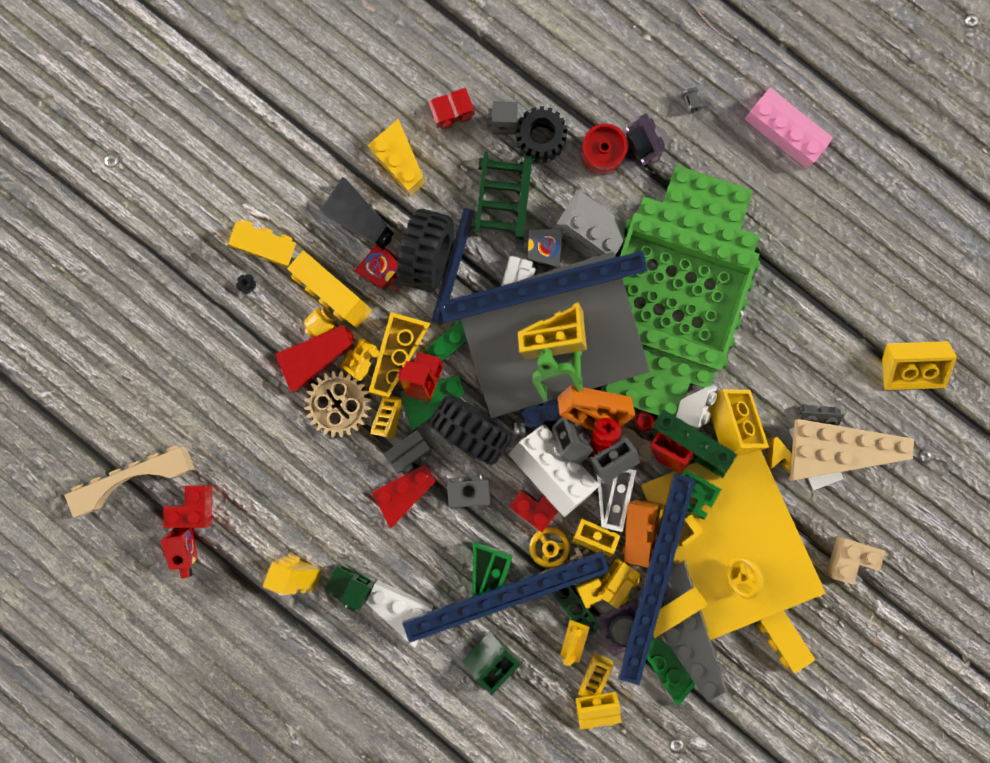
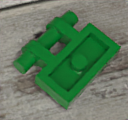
M685 469L683 474H681L682 476L696 479L691 497L698 500L695 505L689 503L687 511L696 518L697 516L704 520L708 513L701 509L703 504L712 508L722 489Z

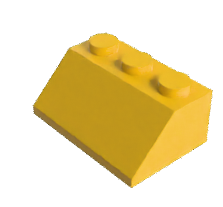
M948 341L887 343L882 358L884 389L946 388L957 359Z
M722 389L717 392V398L711 406L710 413L719 443L738 454L737 456L769 448L751 390Z

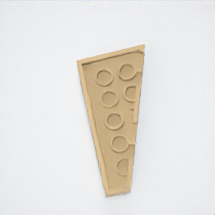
M797 419L794 422L789 481L913 459L914 439Z

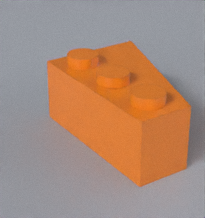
M570 385L558 396L560 416L593 432L596 422L601 418H611L622 427L635 416L632 397L584 387H582V391L578 392L574 385Z
M641 499L628 503L625 530L626 541L622 551V555L625 556L624 563L643 567L649 566L658 533L662 503Z

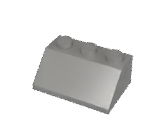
M577 190L557 225L598 255L613 251L616 255L624 242L625 223L582 191Z

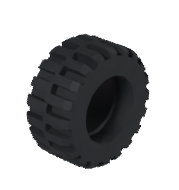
M422 208L412 214L407 228H405L398 253L396 275L401 285L428 293L437 289L447 267L453 243L454 221L449 215Z
M451 394L443 398L430 418V426L443 438L457 446L460 450L488 465L498 462L512 440V434L474 406Z

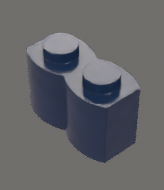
M558 399L547 401L542 406L528 407L521 413L526 427H536L545 421H554L562 417L559 413Z

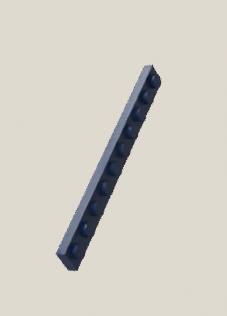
M639 251L439 302L443 321L446 323L648 272L644 251Z
M678 474L673 475L618 680L640 685L696 479Z
M599 551L402 621L408 642L411 643L610 571L604 553Z

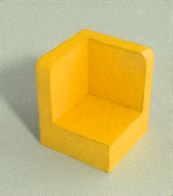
M691 514L685 517L679 538V543L683 547L704 532Z

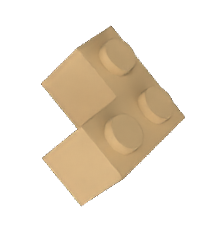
M837 536L826 576L854 585L859 565L880 571L886 551Z

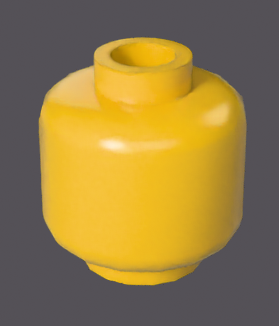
M315 309L304 320L305 332L314 338L332 330L335 327L334 316L327 309Z

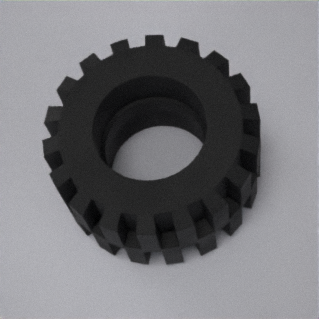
M540 106L539 110H536V107L531 108L530 113L526 111L524 117H520L516 128L518 149L520 148V153L532 156L535 163H538L539 160H542L543 163H546L548 159L554 160L556 155L559 156L565 146L567 125H564L565 120L563 117L560 118V113L558 111L553 113V108L550 107L548 110H544V106ZM535 127H546L552 132L553 139L545 144L536 143L531 139L530 131Z

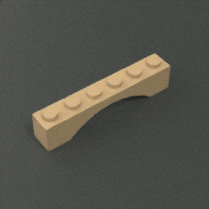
M178 445L166 449L167 453L160 455L156 453L147 457L148 461L143 463L140 461L133 462L128 465L129 468L122 471L120 468L109 472V477L103 479L101 476L90 480L91 484L85 487L81 484L71 488V492L64 496L73 518L101 509L113 490L131 478L144 474L175 478L195 470L187 448L179 447Z

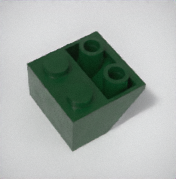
M491 630L462 660L475 680L491 695L521 665L520 658Z

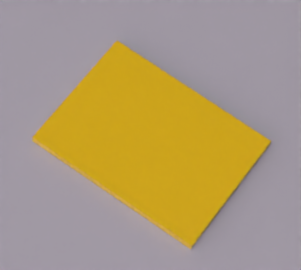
M761 450L737 456L723 479L696 462L687 466L686 470L722 489L712 508L703 504L701 509L708 513L704 520L697 516L696 518L693 517L704 532L684 547L678 542L673 560L675 566L686 560L687 570L694 585L693 588L696 586L708 604L701 610L710 640L826 594ZM676 471L640 485L647 501L662 503L659 526L673 475H681ZM691 497L689 503L695 505L698 500ZM742 556L751 559L761 570L763 588L760 594L754 598L748 599L739 596L733 591L728 582L727 568L729 563L736 557ZM740 563L734 568V579L739 577L741 572ZM741 583L738 585L745 592L754 590L748 584Z

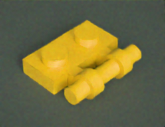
M358 339L354 350L350 349L340 364L341 368L360 381L369 372L371 365L369 359L379 355L378 348L370 344L366 339Z

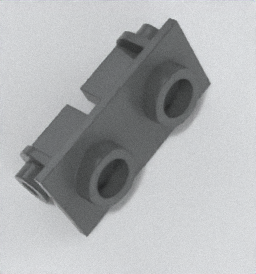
M803 404L798 407V414H801L799 419L839 426L844 417V414H841V409H837V407L821 406V412H818V408L815 405Z

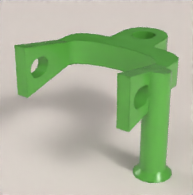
M544 349V354L543 350L539 352L538 370L533 373L532 381L543 401H547V387L542 381L553 376H571L578 392L582 391L580 361L582 351L570 353L572 364H557L550 349Z

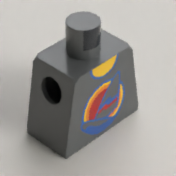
M562 228L529 231L528 241L516 240L515 252H526L527 260L532 261L535 265L558 269L560 267Z

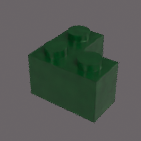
M338 564L325 589L334 598L339 599L342 597L340 602L344 604L343 606L354 612L355 610L359 611L363 607L375 581Z

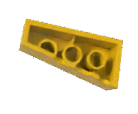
M390 313L368 394L387 399L390 397L399 381L398 373L400 368L404 367L406 361H410L431 323Z

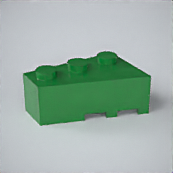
M473 541L472 596L503 586L513 558L511 553Z

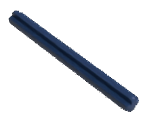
M469 208L463 209L431 322L437 325L443 324L439 302L450 300L475 211Z

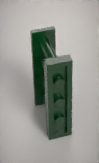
M484 151L483 158H479L478 170H482L477 217L472 219V229L475 230V236H479L480 228L511 231L512 234H516L515 240L524 239L532 156H524V162H520V164L489 161L488 152ZM487 169L519 172V174H522V182H517L516 184L486 180ZM485 188L513 191L516 194H520V201L515 203L484 200ZM482 209L513 211L514 214H518L517 222L513 221V223L481 220Z
M664 409L652 425V428H654L652 436L656 437L660 432L694 453L692 458L694 462L722 479L738 455Z

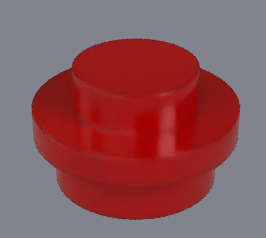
M645 411L639 412L634 418L636 428L644 432L651 430L655 422L654 416Z

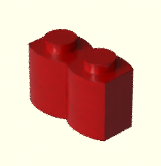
M466 88L428 101L437 128L448 129L453 126V123L457 121L467 122L475 115Z

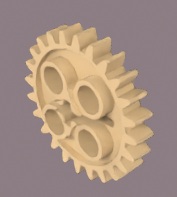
M332 371V377L325 373V380L317 378L318 385L311 383L314 390L307 391L311 397L304 399L310 405L304 409L310 410L311 413L306 417H313V421L310 424H318L317 431L324 428L323 435H327L331 431L332 437H335L337 432H339L340 437H344V431L348 435H352V428L359 431L358 423L365 425L362 418H369L365 410H371V407L366 406V403L371 402V399L365 398L369 391L362 390L365 387L364 383L358 385L359 380L355 378L352 381V375L350 374L345 378L343 371L340 372L339 377L335 371ZM342 384L345 392L343 395L338 396L335 389L338 385ZM328 389L331 391L332 395L336 400L342 401L340 406L349 415V419H346L344 413L340 408H334L336 403L328 395ZM322 397L328 399V405L325 408L319 405ZM354 400L357 403V409L354 412H350L348 410V403ZM335 413L341 416L338 424H334L331 421V417Z

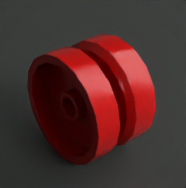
M602 123L593 126L586 133L581 146V159L585 167L599 175H607L617 170L627 153L628 142L625 134L619 127L613 124Z

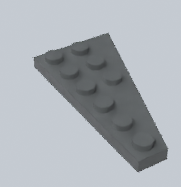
M686 560L671 569L661 608L693 588L694 585L687 570ZM641 589L640 591H638L637 593L634 594V595L636 596V598L638 599V601H639V598H640L642 589ZM702 610L662 633V636L708 702L726 692L727 688L714 654L713 644L710 642Z

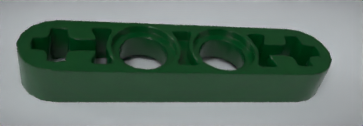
M553 567L544 568L543 571L551 569ZM570 586L566 587L569 590V595L566 598H560L557 595L558 590L552 592L553 596L573 621L585 625L584 621L580 618L586 612L588 613V615H585V618L588 622H594L592 624L593 629H589L588 636L597 632V620L588 608L586 609L584 603ZM578 603L582 606L579 614L571 613L570 607L572 604Z

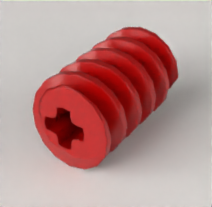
M601 418L596 422L591 439L593 452L588 456L590 459L598 455L599 452L606 451V448L613 446V444H617L622 432L618 422L611 418Z

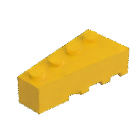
M304 250L287 268L293 273L291 278L299 285L303 282L306 285L305 290L313 297L317 294L320 297L319 302L328 309L331 306L335 310L332 314L339 320L343 321L346 319L354 327L358 328L373 311Z

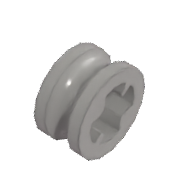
M524 422L521 425L514 423L515 441L519 438H525Z

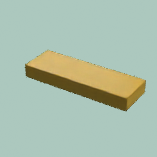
M696 586L660 608L653 633L654 638L708 605Z

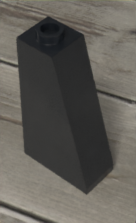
M344 177L340 179L320 210L329 219L381 250H384L391 242L394 232Z

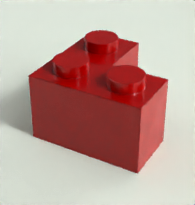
M418 352L415 359L413 358L411 362H405L404 367H401L399 370L398 379L407 397L430 403L444 368L441 358Z
M212 485L185 486L184 505L164 507L163 528H206L212 526Z
M520 490L509 505V508L541 533L559 512L544 494L537 502L523 490Z

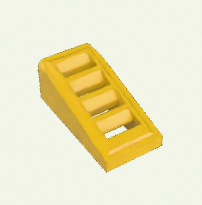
M390 396L387 399L382 397L370 434L395 439L403 398ZM388 402L394 403V406H388ZM391 410L392 412L391 414H386V411Z
M594 653L579 688L578 695L585 697L602 693L614 668L611 659ZM595 671V672H598V673L603 674V675H602V677H601V676H599V675H597V674H595V673H593V672ZM592 679V680H594V681L599 682V684H596V683L591 682V681H589V680ZM586 686L595 689L596 692L586 689Z

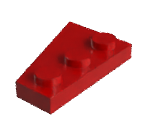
M427 464L372 492L390 529L436 482Z

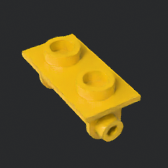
M573 620L569 621L560 653L564 665L571 666L574 662L580 663L590 627Z

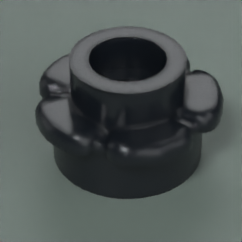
M240 275L237 278L236 288L238 291L249 294L255 289L256 281H254L252 275Z

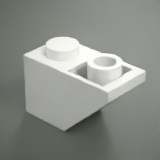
M717 386L706 387L681 399L676 417L696 428L706 425L711 418V406L717 398Z

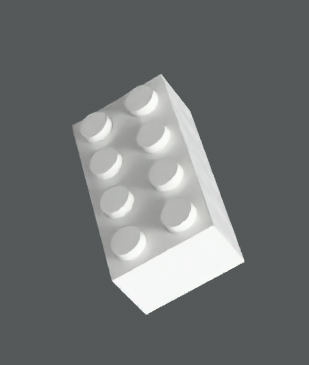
M545 424L522 439L508 454L564 517L600 486L581 464L561 456L555 436Z

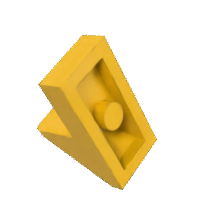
M778 437L769 438L767 452L768 467L773 468L782 461V467L790 473L792 453Z

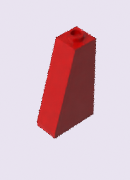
M342 325L275 354L290 392L295 393L301 390L354 346L352 341L355 338L350 328L347 329Z

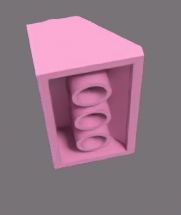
M771 88L767 90L744 119L806 169L818 159L833 138Z

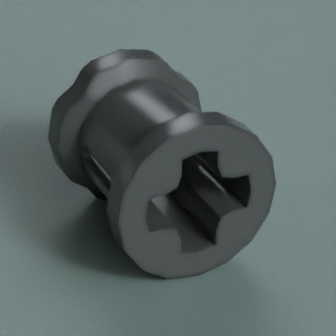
M697 87L686 89L680 94L681 98H684L687 114L698 112L704 107L700 103Z

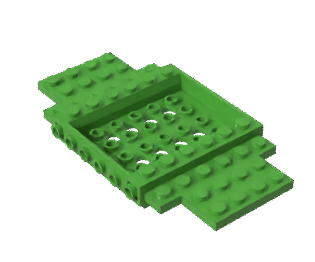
M675 165L663 202L644 196L638 213L635 212L632 218H627L624 229H627V233L620 247L619 256L644 251L646 263L651 259L658 263V268L654 271L648 269V272L622 278L650 372L603 385L600 391L632 397L634 408L657 416L660 415L663 409L676 416L680 401L685 398L689 384L701 388L711 386L715 371L719 372L722 371V368H726L729 357H726L728 349H732L735 338L733 334L741 324L739 316L741 310H745L748 299H745L747 291H751L754 280H752L753 273L757 272L760 266V261L758 260L760 254L755 253L760 235L741 229L753 190ZM668 266H674L677 269L675 277H669L666 274ZM692 272L696 275L695 283L690 284L686 282V273ZM706 279L715 281V288L713 290L705 288L704 282ZM638 297L643 298L645 301V306L642 309L634 306V300ZM655 304L663 305L664 313L662 315H656L653 312ZM676 310L681 311L684 315L683 320L680 322H676L672 317L673 312ZM694 317L702 319L703 325L701 328L693 327L692 319Z

